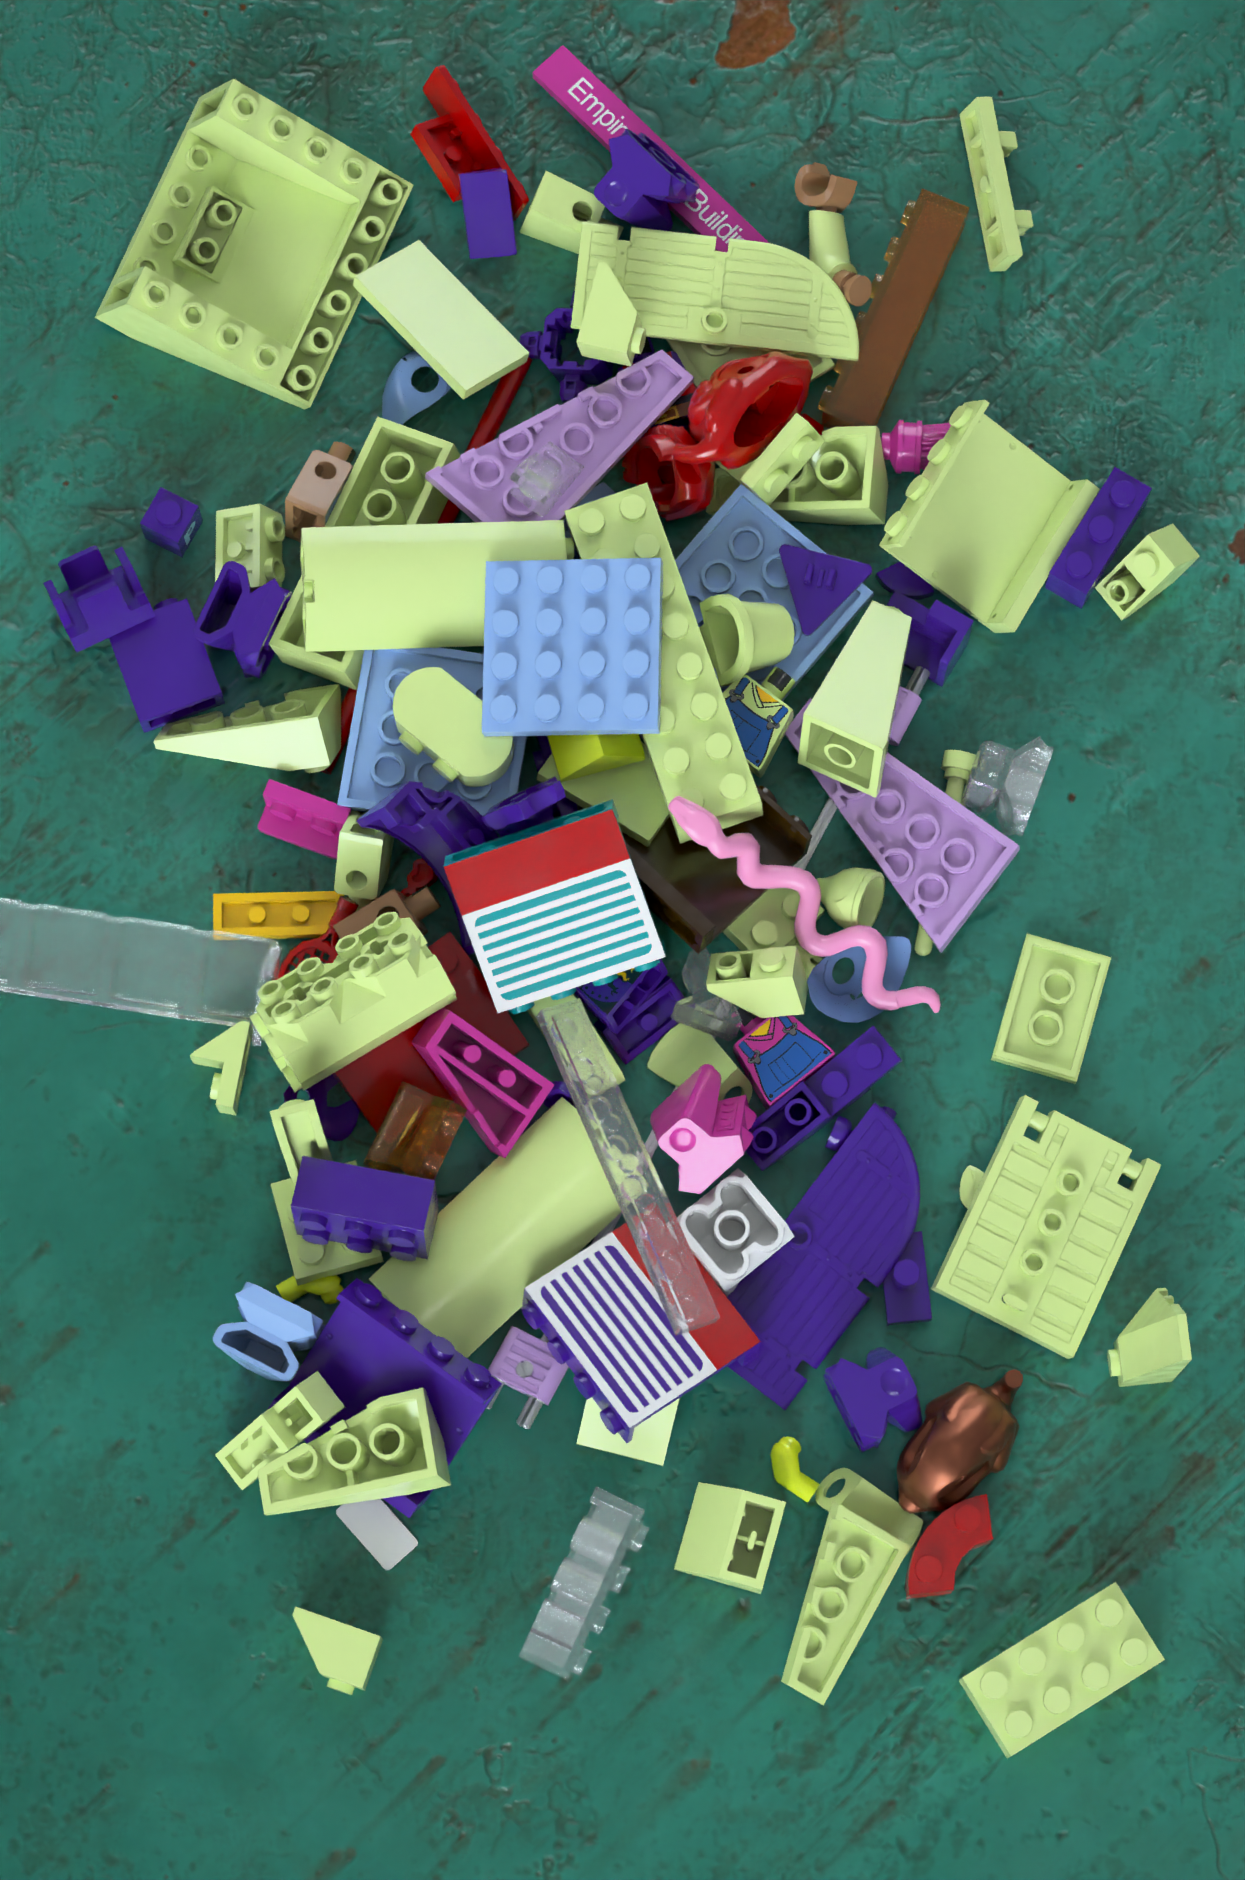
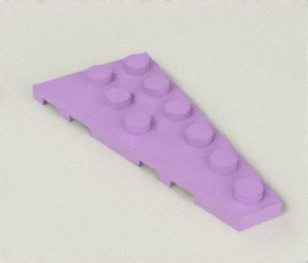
M660 350L618 372L615 377L594 388L591 386L581 391L577 397L559 406L557 404L499 434V437L477 449L472 448L466 451L458 459L441 468L438 466L426 472L425 479L474 522L564 520L566 518L564 511L576 507L648 429L693 383L694 377L667 353Z
M811 698L791 722L785 733L798 754L803 713L810 704ZM888 752L880 792L876 798L810 769L940 953H942L1019 852V845Z

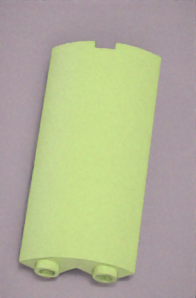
M563 520L301 528L300 563L303 581L302 625L305 652L484 646L486 561L574 559L573 538H565Z
M561 1097L519 1137L506 1158L499 1156L438 1213L428 1259L416 1257L415 1261H402L391 1257L369 1280L385 1299L400 1310L413 1314L422 1326L436 1336L450 1341L456 1351L468 1358L523 1306L525 1287L578 1254L636 1199L648 1185L614 1146L611 1147L599 1135L598 1130L575 1107Z

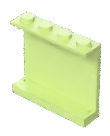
M986 400L965 402L962 406L957 407L949 420L951 427L944 438L931 448L927 457L929 463L922 475L917 476L906 490L908 498L900 511L895 512L887 521L884 527L886 534L879 546L994 633L1015 632L1046 581L1050 570L1100 489L1088 479L1070 481L984 414L990 404Z

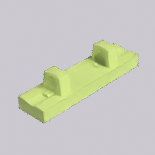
M976 97L959 115L990 272L1006 271L1013 262L1023 256L1019 236H1023L1029 228L1033 227L1031 211L1014 210L1004 157H1008L1018 147L1016 134L1011 131L998 130L992 97Z

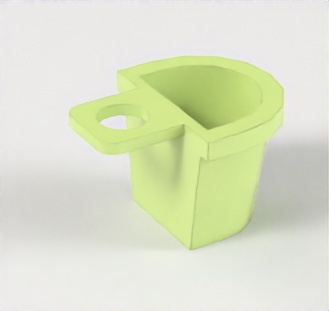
M731 594L710 596L699 603L704 624L699 629L713 668L716 669L720 686H729L741 679L746 673L773 666L784 660L791 653L794 645V626L790 614L784 606L776 603L740 601Z

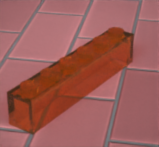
M923 188L917 202L911 199L908 201L900 221L901 224L906 225L901 238L892 237L884 256V260L889 262L884 276L877 273L871 284L872 291L869 298L873 300L868 312L860 310L855 320L859 338V360H837L834 371L840 373L834 387L829 385L825 387L818 404V409L823 411L821 425L829 429L846 426H877L965 228L970 207Z

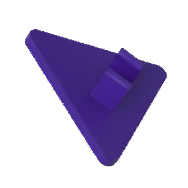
M787 544L779 548L802 633L805 636H811L872 574V567L867 563Z

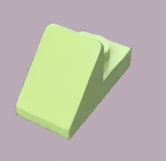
M247 1021L238 1022L190 1055L194 1064L223 1069L222 1074H214L210 1092V1099L216 1100L215 1105L220 1113L237 1115L253 1035L251 1023Z

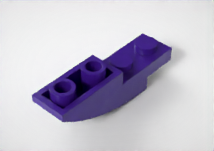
M872 1026L805 1082H800L760 1115L749 1129L754 1137L746 1152L760 1170L765 1171L871 1090V1086L903 1060L878 1029Z

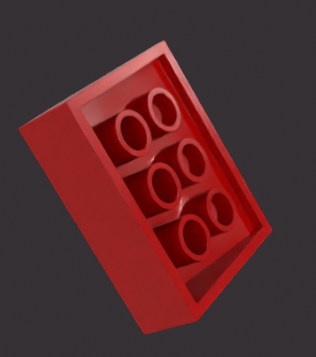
M448 932L428 947L429 950L439 960L456 992L457 1000L443 1008L452 1011L514 1056L526 1049L529 1043L507 1011L497 1013L485 978L452 933ZM427 1018L333 1073V1076L387 1149L453 1101L412 1044V1040Z

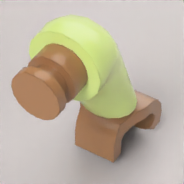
M814 162L813 164L804 165L797 173L794 187L796 196L801 203L816 208V210L809 211V260L818 265L831 277L840 288L848 304L862 306L869 300L872 285L869 278L858 275L855 267L851 264L844 216L839 214L850 204L858 181L832 175L824 164Z

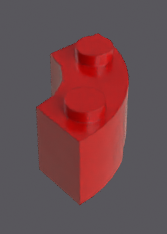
M987 1494L974 1496L954 1504L942 1512L927 1527L917 1542L908 1564L905 1583L906 1599L951 1594L954 1590L955 1571L961 1559L972 1549L987 1545L993 1540Z

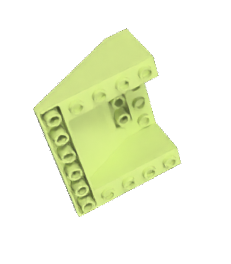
M232 79L199 97L95 318L139 342L302 409L310 408L361 300L362 295L353 286L354 278L378 263L414 185L239 81Z

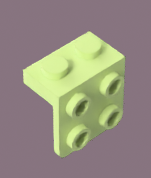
M796 413L756 460L736 469H727L720 461L714 462L770 506L825 440L808 421Z

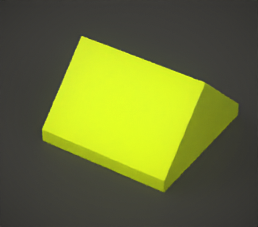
M639 734L547 736L561 782L639 762L646 758Z

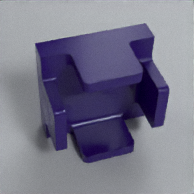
M95 545L59 561L58 566L68 585L67 591L58 594L51 579L43 583L76 653L155 616L123 547L114 550L121 566L112 570L107 568L98 547Z

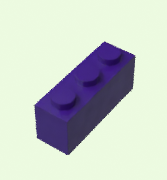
M1114 467L1050 570L1045 588L1082 609L1146 506L1152 488Z

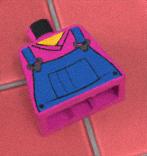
M739 1008L730 1017L745 1035L734 1044L733 1053L766 1110L800 1082H805L835 1057V1052L793 1015L765 1019Z

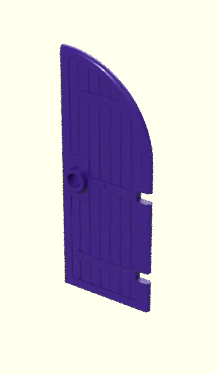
M874 1103L786 1218L785 1222L795 1237L744 1277L735 1290L727 1296L761 1341L756 1359L743 1367L736 1360L727 1367L784 1410L788 1408L808 1381L795 1371L802 1360L815 1369L819 1367L870 1299L857 1289L864 1278L877 1288L881 1285L903 1255L916 1227L920 1208V1179L916 1160L899 1126L878 1104Z

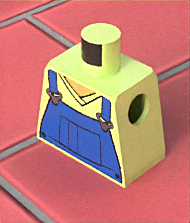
M776 666L761 685L745 674L723 692L750 771L759 778L765 773L794 717L793 709L785 704L782 699L795 684V681Z

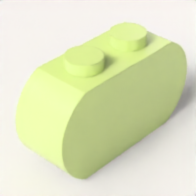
M439 667L418 669L401 681L394 694L393 713L398 732L401 733L398 739L406 748L416 755H419L421 751L435 761L432 767L451 783L456 778L465 786L480 787L495 782L505 774L514 755L513 736L484 737L482 734L481 699Z

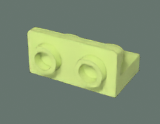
M262 504L216 511L215 582L223 565L228 561H235L246 568L251 592L274 578L279 586L282 587L285 577V568L282 562V541L285 537V525L280 513Z

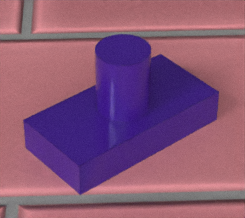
M922 1231L913 1232L903 1255L882 1282L887 1326L932 1321Z

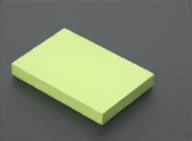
M642 742L645 760L561 782L566 798L584 809L613 799L619 815L618 824L621 831L647 847L670 817L646 746ZM552 754L538 772L537 780L540 782L554 776L557 781H560Z
M1026 934L991 1060L1076 1084L1111 957Z

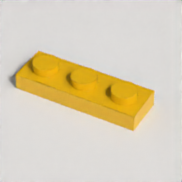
M335 891L213 894L214 940L318 938L329 928L328 923L337 908V902L340 896L345 897V895L338 894Z

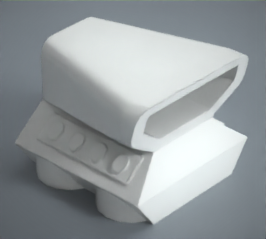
M738 1168L669 1224L692 1251L726 1297L735 1290L744 1277L795 1237L787 1223L747 1175Z

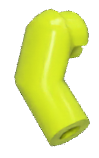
M293 1275L276 1285L281 1297L289 1302H293L309 1292L321 1295L326 1304H333L339 1301L336 1298L344 1290L340 1285L341 1279L337 1275L319 1278L302 1285H297Z
M782 1437L778 1443L773 1445L770 1454L774 1478L778 1484L808 1503L820 1484L800 1471L798 1453L801 1451L800 1443L793 1437Z

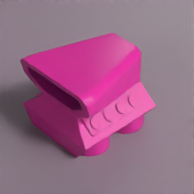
M704 1064L653 1110L650 1118L659 1147L679 1164V1191L701 1194L744 1155L754 1137L749 1129L757 1117L756 1113L749 1108L746 1094L718 1101L721 1075L709 1064Z

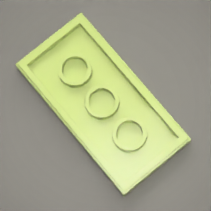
M420 240L361 272L354 278L353 286L463 400L527 362L529 352Z

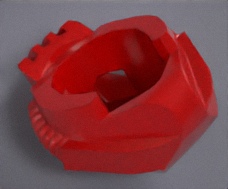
M663 424L648 429L644 436L623 456L625 458L622 461V466L625 467L623 472L625 481L637 484L636 486L644 483L648 484L658 515L665 518L666 521L699 513L710 505L714 493L715 463L689 464L674 460L672 450L676 444L696 445L697 441L692 438L691 434L683 426L677 427Z

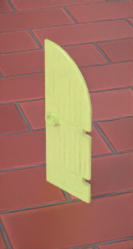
M582 221L571 328L580 329L597 265L600 261L609 265L637 310L642 328L646 329V337L852 361L859 360L857 326L845 296L825 271L803 255L771 243L729 238L728 252L715 251V236L631 227L630 241L617 240L619 225Z

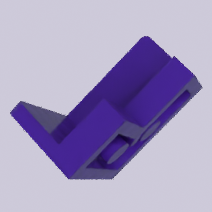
M895 590L887 606L895 607L903 614L912 617L904 666L913 671L918 666L923 667V670L926 668L930 672L928 679L943 687L968 645L974 620L938 600H935L931 608L928 609Z

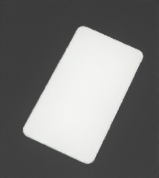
M381 1499L342 1504L336 1510L337 1516L385 1570L392 1569L418 1545L417 1539Z

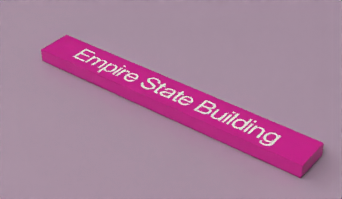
M564 45L532 72L533 79L609 152V139L619 137L625 129H629L637 135L643 133L658 143L698 181L700 188L696 192L695 203H667L669 209L695 234L715 236V251L728 252L729 238L769 243Z

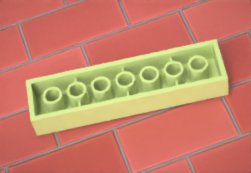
M644 483L565 510L568 529L573 538L579 559L661 558L663 561L660 734L641 735L667 808L673 798L676 796L683 797L711 812L719 820L722 829L762 816V802L648 484ZM668 809L680 844L692 840Z

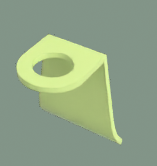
M690 1017L675 1025L661 1038L651 1052L647 1068L677 1087L683 1084L702 1065L709 1064L721 1075L718 1101L723 1100L725 1094L736 1086L741 1087V1095L746 1094L748 1103L751 1099L752 1085L696 1017Z
M840 1468L827 1475L816 1491V1502L823 1509L829 1512L832 1501L842 1505L908 1544L910 1548L906 1555L921 1534L924 1524L921 1518L914 1513L909 1514L904 1511L898 1502L848 1468ZM845 1479V1485L840 1493L834 1497L827 1498L828 1488L835 1481Z

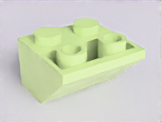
M698 1482L674 1570L761 1594L786 1502L741 1489Z

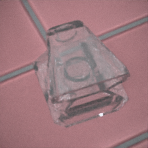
M1040 736L1017 750L992 740L984 741L979 747L960 804L981 819L996 809L997 820L1005 836L1015 834L1023 837L1054 748L1046 745Z

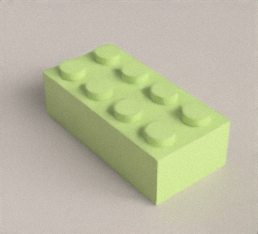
M1114 1582L962 1677L959 1682L1006 1758H1009L1165 1659L1117 1583Z

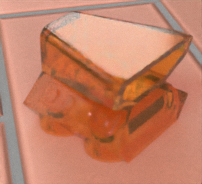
M402 1081L362 1167L435 1180L467 1109L452 1100L434 1096Z

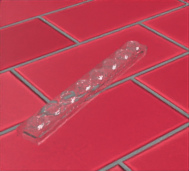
M580 998L541 1009L536 1018L675 1335L677 1336L715 1323L720 1318L719 1312Z

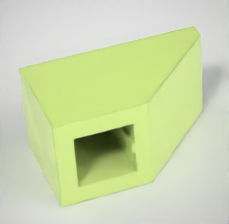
M1171 524L1148 534L1095 589L1117 616L1124 620L1170 586L1200 556L1175 525Z
M797 946L711 954L706 982L709 992L760 1018L804 1014L808 984Z

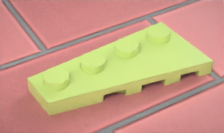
M833 1501L781 1682L823 1706L910 1548L908 1544Z

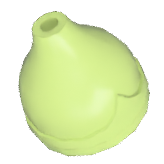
M856 867L844 869L830 877L817 878L821 889V902L829 916L839 926L845 929L856 925L873 926L880 912L885 892V879L881 872L875 869Z

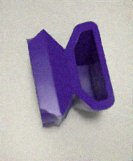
M625 129L619 137L609 139L612 168L596 185L594 195L613 215L638 228L670 231L673 227V221L667 202L675 204L695 203L696 192L700 188L698 181L651 138L643 133L637 135L631 130Z
M228 561L223 565L194 626V636L198 641L207 645L234 651L238 665L243 670L244 677L250 678L255 676L261 679L267 673L276 654L270 647L269 642L292 596V592L280 587L275 578L251 592L246 568L235 561Z
M878 1347L867 1354L865 1368L840 1358L838 1363L824 1369L825 1374H823L827 1389L861 1453L871 1448H878L886 1432L888 1422L904 1432H911L921 1426L923 1418L916 1385L903 1360L885 1347Z

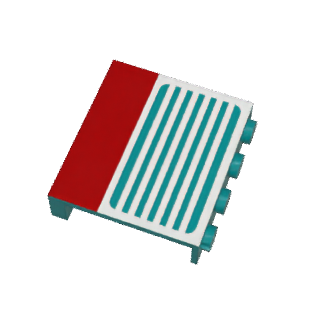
M613 799L445 856L443 867L497 1013L509 1010L512 1014H518L532 1008L535 1005L534 1001L548 996H551L552 1000L563 999L574 994L578 986L590 982L594 986L604 985L617 979V973L631 968H634L636 972L649 970L660 963L659 959L666 957L665 942L660 940L618 824L619 815Z

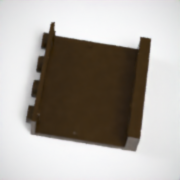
M756 785L762 802L763 815L724 828L722 831L727 837L735 833L752 834L760 845V863L762 865L794 866L807 854L812 835L809 833L806 824L798 816L789 815L777 804V800L771 791L764 786ZM671 817L667 819L648 847L622 832L649 909L698 954L768 890L750 888L743 884L737 875V857L719 859L709 851L708 847L697 844L693 840L680 844Z

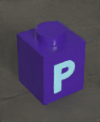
M160 487L141 520L140 526L145 539L183 558L203 519L198 505Z

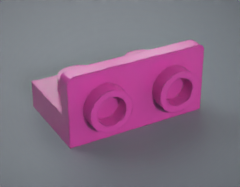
M269 779L263 793L266 806L259 821L258 830L261 833L318 854L337 859L340 831L350 815L351 809L338 806L334 802Z

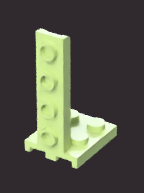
M301 1099L290 1100L283 1103L279 1109L270 1111L275 1133L291 1177L271 1183V1188L297 1285L384 1262L381 1250L373 1249L371 1253H360L348 1249L344 1243L329 1241L326 1245H318L305 1241L302 1235H297L291 1203L302 1156L333 1161L314 1099L308 1101ZM356 1160L345 1163L357 1166Z

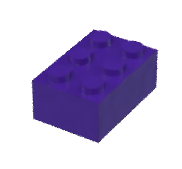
M302 1156L291 1210L297 1235H302V1238L307 1242L326 1245L329 1241L344 1243L348 1249L360 1253H371L373 1249L390 1252V1255L398 1260L415 1261L416 1257L428 1259L439 1206L435 1180Z

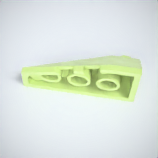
M877 426L833 427L822 431L821 436L825 440L823 444L769 506L786 521L837 525L885 524L888 478L879 428ZM721 467L715 469L714 493L710 505L706 509V512L714 515L741 484Z
M339 684L291 691L284 693L286 701L266 707L260 706L259 700L245 703V707L234 711L228 717H224L222 712L214 711L165 724L155 738L154 744L156 749L285 771L304 769L307 773L320 772L331 765L341 749Z
M1157 1288L1113 1343L1114 1349L1107 1351L1109 1373L1111 1377L1118 1376L1119 1387L1172 1382L1192 1360L1186 1313L1179 1304H1174V1298L1172 1295L1168 1296L1166 1288Z
M419 1388L379 1397L366 1405L368 1408L346 1421L342 1419L330 1427L331 1430L307 1444H300L258 1469L264 1514L267 1516L403 1496L451 1485L444 1440L426 1390Z

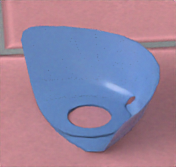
M417 351L405 355L396 364L386 380L382 396V417L401 425L415 414L430 407L451 389L439 374L438 385L434 390L423 393L413 387L411 378L415 370L420 367L432 368Z
M883 936L888 950L883 987L888 991H898L908 968L911 943L904 936ZM859 946L852 947L832 956H826L812 969L807 979L809 995L816 1008L825 1015L842 1022L859 1023L869 1020L884 1011L870 1005L864 996L857 999L858 995L862 992V976L866 961L864 948ZM844 957L850 958L854 963L853 975L846 983L837 984L832 977L833 967L839 959ZM850 994L855 997V1000L850 997Z

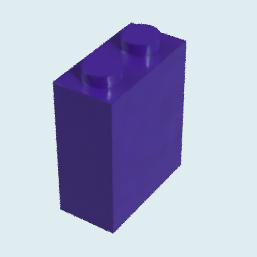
M177 598L163 600L153 607L154 617L109 637L144 733L225 704L204 643L198 641L194 636L193 629L196 621L187 598L180 601Z

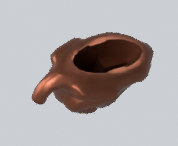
M1010 1370L999 1381L986 1388H981L971 1382H965L933 1399L926 1405V1419L908 1441L897 1462L899 1505L904 1511L910 1514L946 1510L966 1499L988 1474L1004 1470L1020 1428L1016 1417L1010 1412L1015 1394L1023 1382V1375L1020 1371Z

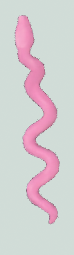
M676 796L669 803L668 809L677 823L693 841L708 847L709 851L719 859L737 857V875L743 884L755 889L789 888L799 893L800 901L794 921V933L799 945L811 955L826 957L852 947L859 946L864 948L866 961L862 976V994L870 1005L879 1010L893 1011L906 1006L927 1003L934 1013L940 1011L939 994L932 988L916 986L898 991H888L883 987L888 950L886 940L876 929L870 926L856 925L830 935H822L817 932L816 919L821 902V889L818 880L809 871L793 866L762 865L760 863V845L752 834L735 833L727 837L722 831L719 820L705 808L680 796Z

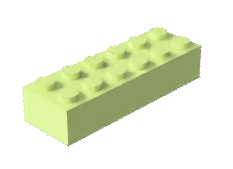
M377 416L325 527L437 524L448 498L425 479L426 472L438 466L441 468L458 459L460 453L454 443ZM301 575L269 645L283 663L357 690L364 650L305 652L302 625L303 581Z

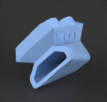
M246 1282L242 1291L235 1294L239 1302L238 1309L245 1322L220 1325L214 1333L213 1342L219 1349L244 1368L271 1381H290L294 1378L299 1368V1363L293 1352L312 1348L325 1328V1325L322 1324L324 1321L311 1312L266 1289Z

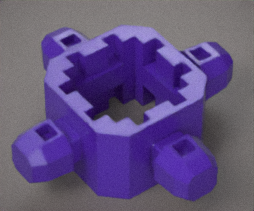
M575 291L572 294L570 308H556L545 318L543 333L541 331L526 332L520 336L519 343L529 352L528 357L542 360L551 374L560 383L559 395L563 403L577 397L578 393L587 389L588 386L586 384L600 385L612 376L614 365L612 362L594 358L585 360L584 365H579L577 361H564L563 364H560L558 361L561 360L562 355L561 340H566V333H573L574 328H571ZM635 353L634 359L638 357L637 353Z

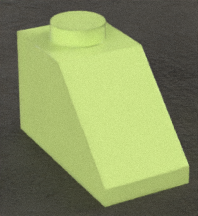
M599 261L576 342L581 355L584 357L632 366L635 353L641 354L643 351L646 329L642 328L637 310L609 265Z
M295 1606L292 1616L319 1673L329 1678L327 1687L349 1695L353 1694L354 1688L365 1691L383 1641L382 1637Z

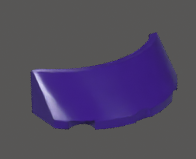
M409 781L358 818L357 823L362 828L376 829L400 840L413 849L432 868L452 902L459 924L462 948L467 955H470L475 951L443 867L444 860L447 855L499 837L495 831H491L484 825L481 819L482 815L459 796L448 790L440 793L426 788L422 782Z

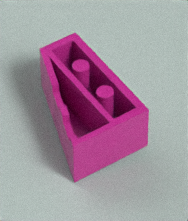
M444 1008L430 1015L412 1040L414 1047L490 1152L506 1158L554 1087V1084L452 1011Z

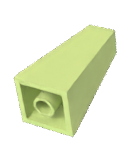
M872 600L803 713L798 755L799 764L870 796L877 797L883 777L912 617L903 614L895 607L885 606Z

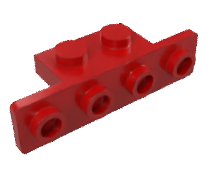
M445 65L435 67L423 86V92L439 117L416 124L410 135L453 202L462 199L459 174L495 168L505 169L508 175L513 222L516 221L529 202L522 183L517 180L504 160L501 150L490 138L482 125L480 117L473 111L461 92L457 81L452 78Z

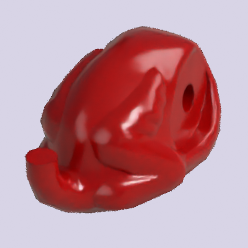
M774 351L760 356L731 360L718 367L712 373L709 380L700 382L691 397L688 407L690 434L698 443L696 445L676 444L672 450L673 459L689 464L720 461L727 469L740 468L756 460L796 413L801 414L808 396L813 368L809 360L791 357L782 352Z

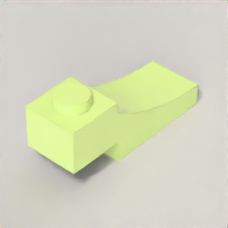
M317 1371L295 1386L274 1406L262 1413L216 1453L215 1456L241 1490H243L258 1479V1469L297 1447L345 1406Z

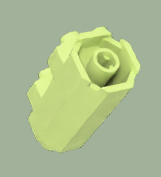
M396 912L383 913L369 926L355 934L341 938L335 946L338 955L333 963L323 964L318 957L308 958L283 977L269 981L261 986L258 991L261 1001L256 1007L257 1012L251 1015L250 1019L261 1038L266 1042L269 1053L280 1071L283 1072L294 1092L301 1088L306 1090L457 1000L456 992L435 954L431 953L426 945V939L410 917L399 918Z

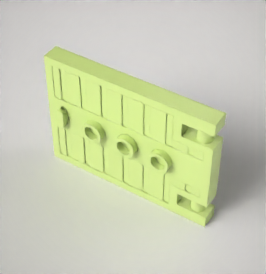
M1024 1095L1019 1098L931 1290L1069 1359L1075 1356L1161 1164L1149 1158L1142 1160L1141 1163L1130 1159L1129 1156L1132 1149L1055 1110L1049 1112L1046 1116L1035 1110L1039 1103L1038 1101ZM1028 1126L1040 1132L1036 1141L1023 1136ZM1121 1174L1133 1180L1129 1189L1117 1184Z

